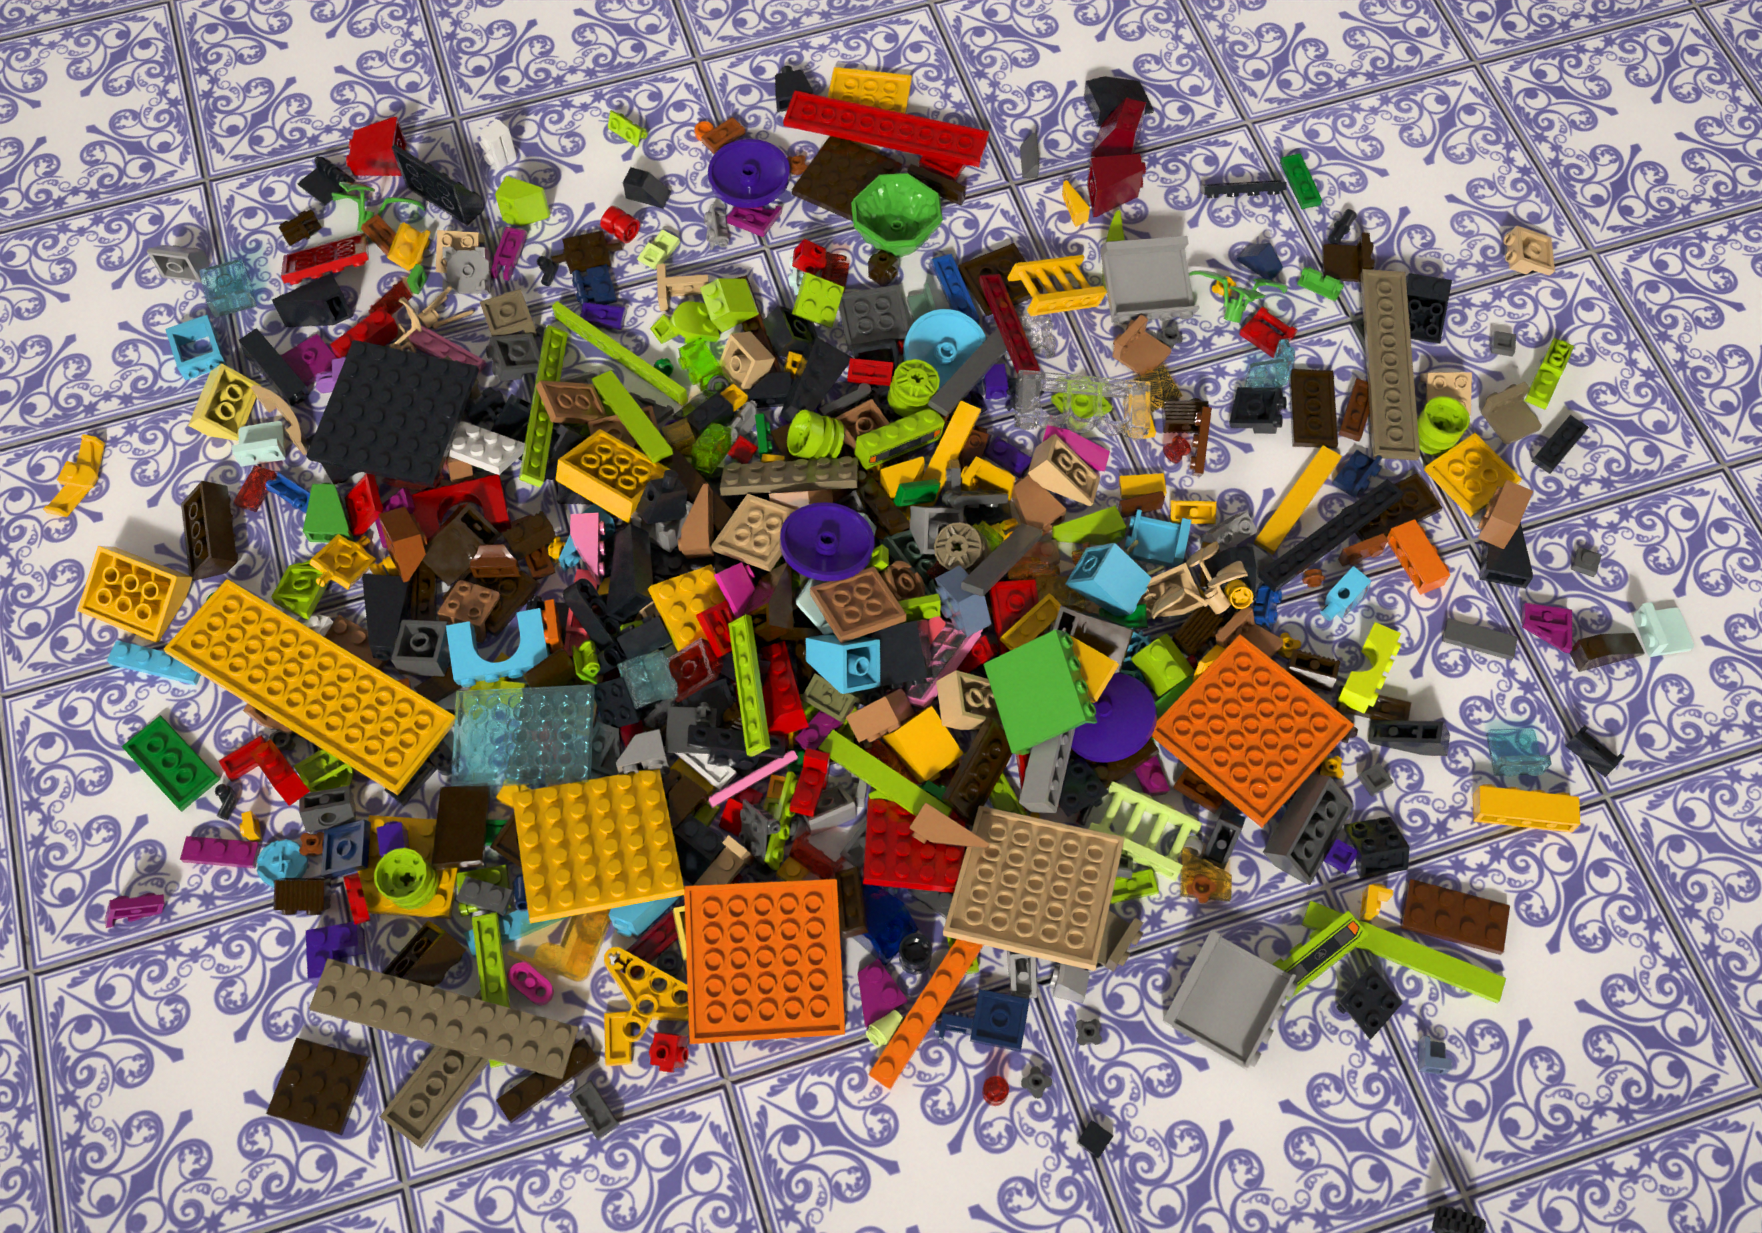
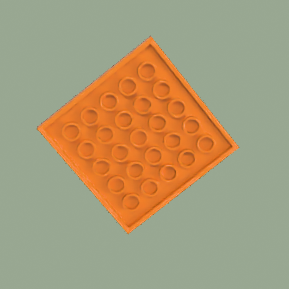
M1239 635L1158 719L1151 737L1263 828L1349 733L1354 724L1242 635Z
M837 879L684 886L689 1044L845 1035Z

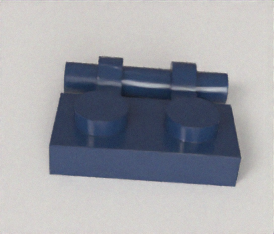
M607 264L586 269L588 276L584 277L581 276L579 270L572 272V283L577 290L576 298L581 307L583 302L589 303L594 300L596 304L600 305L617 302ZM591 286L592 291H586L585 287Z

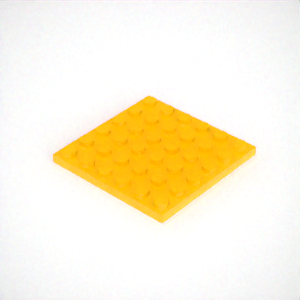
M660 769L642 770L638 773H627V775L619 774L512 793L530 923L684 895V885Z

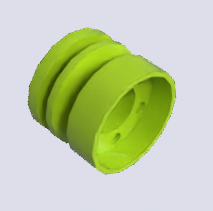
M917 359L906 360L899 364L894 372L887 397L893 411L902 417H907L930 408L928 406L929 401L939 388L940 379L937 371L932 365Z
M1438 396L1432 398L1425 405L1417 417L1420 450L1433 456H1441L1456 445L1470 423L1469 413L1463 404L1450 397Z
M801 410L796 414L789 428L787 437L789 452L793 456L804 459H836L843 445V424L839 419L821 416L819 413L809 410Z
M400 848L385 854L378 862L374 872V882L378 891L400 908L413 910L425 906L436 895L439 887V875L436 870H433L432 865L415 850Z

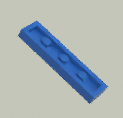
M952 254L933 258L932 266L950 309L966 314L979 324L980 318Z

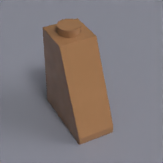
M1027 475L1025 478H1019L1015 482L1012 500L1021 524L1024 523L1043 530L1042 537H1044L1053 530L1054 526L1061 524L1065 520L1067 509L1045 488L1033 481L1030 475Z

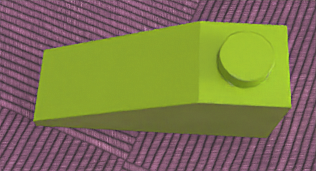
M1115 505L1054 526L1051 538L1052 540L1056 539V542L1091 545L1116 544L1124 539L1127 527Z

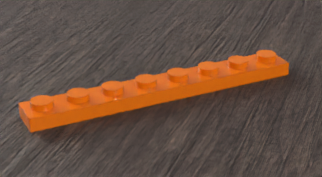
M956 939L868 1075L887 1089H892L984 945Z

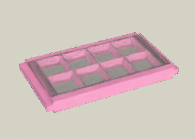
M943 619L946 626L930 645L933 676L926 678L927 683L912 685V681L903 682L904 687H901L911 705L926 708V706L932 703L938 695L936 681L958 668L980 638L983 629L967 637L961 630H956L952 621ZM888 688V689H887V692H888V693H887L886 695H888V694H890V693H892V692H894V691H896V690H898V689H900V688L891 689V690H889V688Z

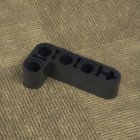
M579 579L565 588L563 598L599 649V652L596 653L600 665L597 675H604L627 660L617 640L619 636L623 635L620 628L621 625L617 619L606 615L605 602L587 579Z

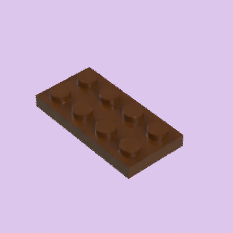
M1410 879L1407 884L1400 928L1501 955L1504 953L1510 905Z

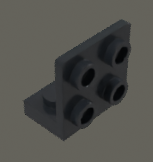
M1381 817L1344 825V831L1358 852L1357 873L1360 878L1408 870L1410 846L1391 817Z

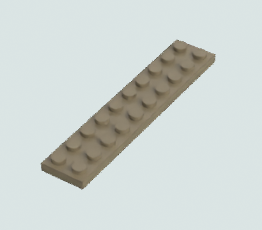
M1363 269L1361 272V289L1373 458H1377L1380 455L1384 459L1418 461L1420 448L1405 272Z
M327 959L309 1010L562 1080L579 1027L332 959Z

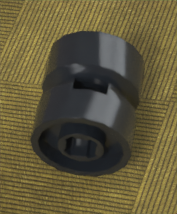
M909 934L900 943L899 963L902 969L909 974L917 975L925 972L931 964L932 945L929 939L922 934Z

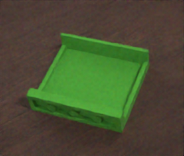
M1055 629L984 663L1012 754H1028L1031 747L1085 723H1097L1095 717L1096 709L1093 703L1090 702L1087 693L1088 685L1082 678L1080 672L1081 665L1072 648L1073 640L1065 631Z

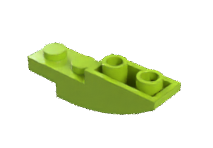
M1553 338L1533 379L1525 402L1546 410L1574 349L1573 345Z

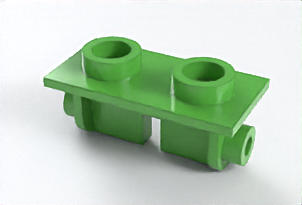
M1304 267L1297 285L1336 302L1344 287L1341 280L1334 279L1328 275L1324 277L1322 276L1323 273L1312 269V267Z

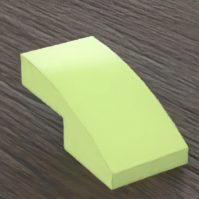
M661 230L652 244L647 243L637 260L656 270L657 264H663L680 244V240L674 235Z

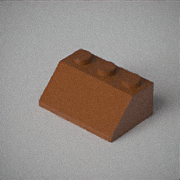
M402 507L378 515L389 555L403 582H407L426 555L424 546L427 545V540L424 532H421L419 523H416L414 514H409L406 507Z

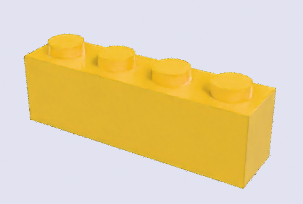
M1484 784L1479 786L1473 793V822L1572 833L1580 825L1579 797L1570 796L1569 793L1565 792L1551 794L1545 793L1544 790L1524 791L1518 787L1497 788L1493 784Z

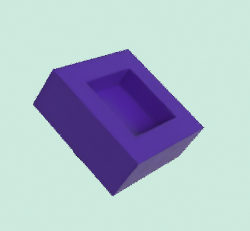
M1336 839L1324 862L1346 874L1358 852L1348 844Z

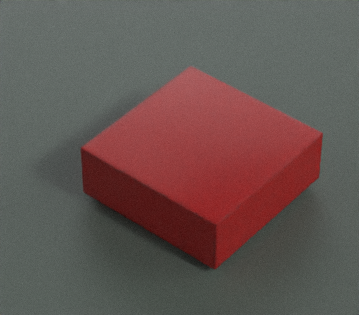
M740 435L727 454L741 464H748L758 447Z

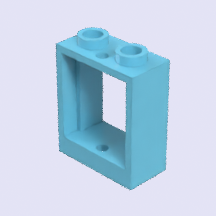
M208 315L165 329L177 368L185 380L208 373L220 364L227 366L215 327ZM209 336L213 352L183 361L179 346Z

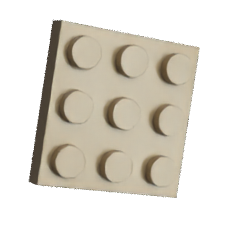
M747 494L711 547L714 552L770 572L782 555L780 550L782 525L795 510Z

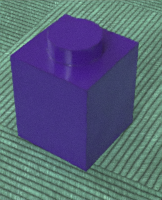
M995 364L982 378L985 399L998 400L1007 397L1008 381L1005 364Z
M391 821L385 823L384 826L376 827L381 857L394 849H410L408 832L402 822Z

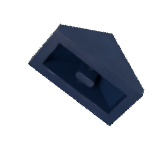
M1271 243L1249 245L1236 259L1264 279L1273 280L1283 270V266Z

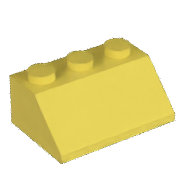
M220 364L210 371L188 426L207 436L238 441V430L246 425L256 399L251 386L261 385L228 366Z

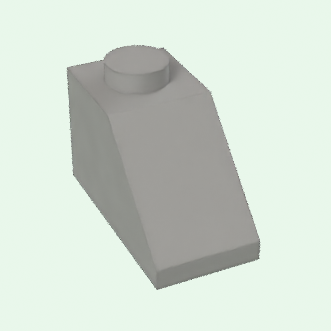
M1007 951L1011 996L1026 999L1037 998L1036 957Z

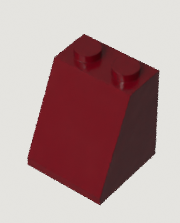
M1126 98L1101 124L1091 156L1105 157L1134 154L1141 134L1146 102Z
M1140 154L1091 158L1087 189L1093 217H1098L1139 196L1140 188H1143L1142 175L1146 173L1145 162L1141 161Z

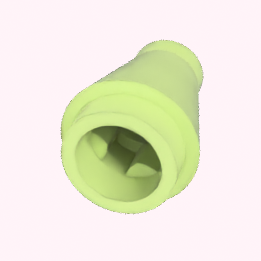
M892 1010L886 1016L870 1024L866 1035L876 1047L880 1048L882 1045H887L904 1019L898 1011Z

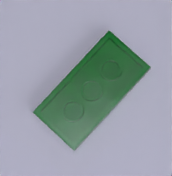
M161 715L121 746L181 812L221 780Z

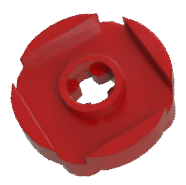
M359 873L343 876L354 924L357 925L370 921Z

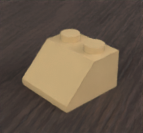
M751 332L730 334L717 369L731 385L735 384L744 393H747L769 373L775 358Z

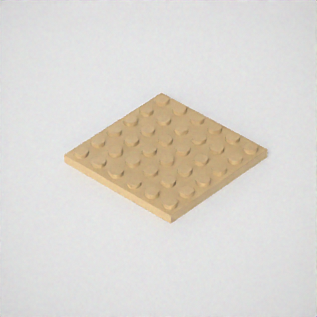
M979 806L972 833L988 842L990 846L988 849L967 847L943 929V936L1095 971L1125 837Z

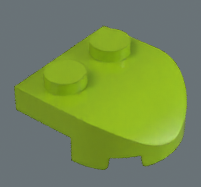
M683 302L670 317L669 323L675 335L679 333L685 338L684 342L687 344L695 345L698 340L717 342L720 338L717 327L710 320L705 303Z
M323 749L294 765V768L311 793L350 786L353 779V768Z

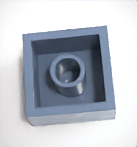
M959 565L935 578L938 586L936 593L939 594L942 601L940 609L945 618H950L956 630H961L969 637L991 625L985 596L981 597L961 589L962 581L969 574Z

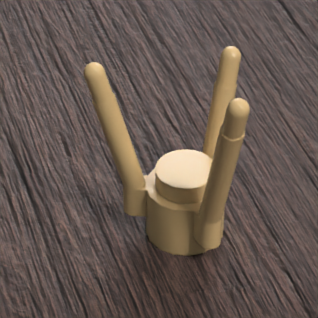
M449 286L417 316L424 327L429 329L432 326L436 330L442 325L471 315L474 311L463 312L438 322L437 320L440 316L436 309L447 300L446 295L452 290V287Z

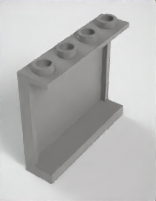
M1187 236L1105 242L1100 252L1112 323L1129 324L1140 315L1148 319L1147 322L1153 319L1168 321L1174 317L1189 319L1200 309L1199 306H1194L1185 254V248L1189 244Z
M1211 930L1169 1007L1163 1022L1248 1070L1250 1065L1256 1066L1262 1054L1258 1052L1261 1043L1267 1044L1274 1030L1270 1028L1273 1020L1279 1021L1286 1007L1282 1003L1286 996L1290 998L1293 996L1298 986L1294 982L1296 975L1286 973L1224 939L1216 931Z

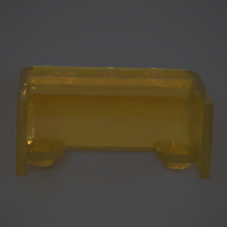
M611 909L573 915L560 946L553 943H544L537 948L533 958L509 950L507 955L515 960L574 982H582L589 977L611 924L609 917Z

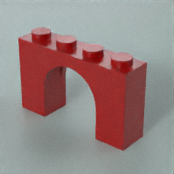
M498 474L487 475L476 480H465L462 483L450 486L444 485L429 491L423 490L411 495L415 506L413 514L416 523H419L421 532H424L427 541L441 527L445 513L451 507L466 502L480 506L483 509L485 519L500 533H503V531L507 532V529L511 530L512 526L510 524L511 520L504 486Z

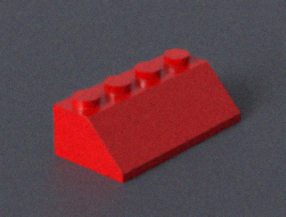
M785 641L762 647L759 651L763 653L762 657L771 661L762 688L768 734L781 736L809 727Z

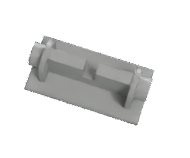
M712 204L709 211L704 215V224L707 225L706 239L709 241L710 250H713L715 245L726 247L729 243L728 232L725 229L727 226L725 213L720 209L715 210L714 204Z
M752 400L746 402L722 432L721 436L733 443L736 442L740 435L745 438L756 424L755 414H762L761 411L756 409V402Z

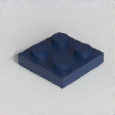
M364 819L324 830L321 877L334 878L368 868L371 822Z
M979 989L970 1042L1021 1052L1030 999Z

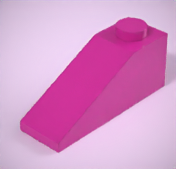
M1047 425L1043 442L1056 434L1091 469L1105 472L1110 454L1109 450L1068 429Z

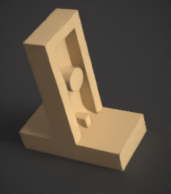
M657 264V289L660 311H669L668 297L702 295L700 287L709 283L708 274L667 277L665 264Z
M728 835L722 842L726 847L694 886L730 884L746 864L751 867L755 857Z

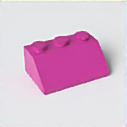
M744 562L714 575L736 619L742 616L756 588L752 579L755 577L751 566L749 564L745 566Z

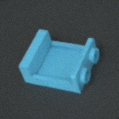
M1137 509L1136 517L1131 516L1128 528L1133 530L1132 536L1127 535L1124 549H1127L1135 540H1138L1139 543L1128 556L1134 560L1137 559L1138 561L1171 568L1182 565L1191 520L1182 518L1180 525L1142 517V510Z

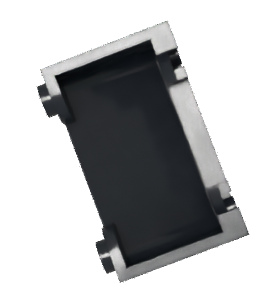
M511 394L491 431L525 443L532 403ZM553 422L544 482L547 479L553 480L556 477L558 459L588 437L565 423ZM523 454L518 458V459L521 460V461H522Z

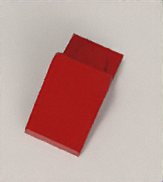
M749 787L736 794L733 799L728 798L719 828L739 837L742 827L740 811L743 809V799H746L751 805L760 804L764 798L763 793Z

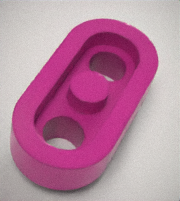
M519 962L510 968L508 972L509 982L535 1005H545L551 1001L554 995L552 984L527 963ZM521 974H527L524 981L518 980ZM540 989H545L543 996H537V992Z

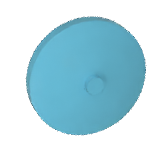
M951 309L930 311L918 318L910 327L903 345L904 361L917 359L932 365L940 379L939 391L987 338L978 323L962 312Z

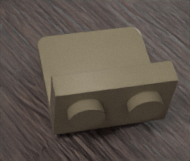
M1526 382L1518 385L1512 384L1500 393H1492L1486 398V403L1480 412L1506 445L1531 435L1542 427V424L1523 401L1530 389Z
M1109 910L1097 962L1113 972L1119 964L1124 966L1131 954L1128 952L1131 944L1136 946L1144 934L1140 931L1143 922L1134 918L1130 924Z

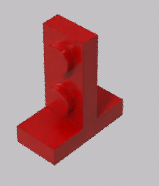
M806 748L803 769L790 803V812L814 817L822 790H826L828 785L830 753Z

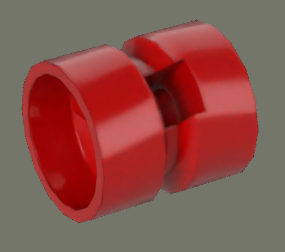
M613 205L604 212L600 226L620 241L629 243L638 234L640 221Z

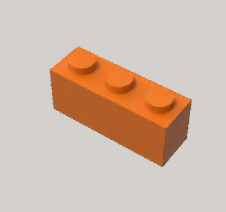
M1414 519L1391 528L1387 536L1388 544L1419 594L1422 595L1444 586L1450 577L1449 568L1441 561L1436 547L1427 539L1423 527L1419 526Z

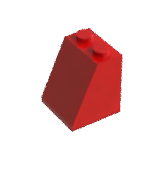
M391 117L353 131V137L349 140L350 153L346 156L347 167H350L353 176H402L392 149L394 144L405 151L407 147L398 118Z

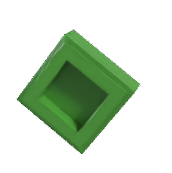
M415 264L407 278L411 293L418 295L427 281V276L423 266Z

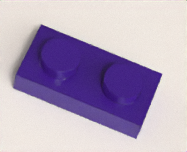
M583 302L580 317L594 327L622 330L626 310L624 307Z
M998 436L984 452L985 457L1018 478H1021L1026 473L1032 461L1030 456Z

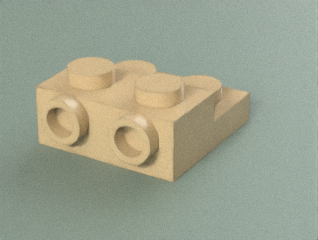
M1516 226L1505 235L1503 243L1507 245L1508 250L1505 261L1509 262V269L1526 275L1532 270L1548 276L1555 272L1551 237L1520 226Z

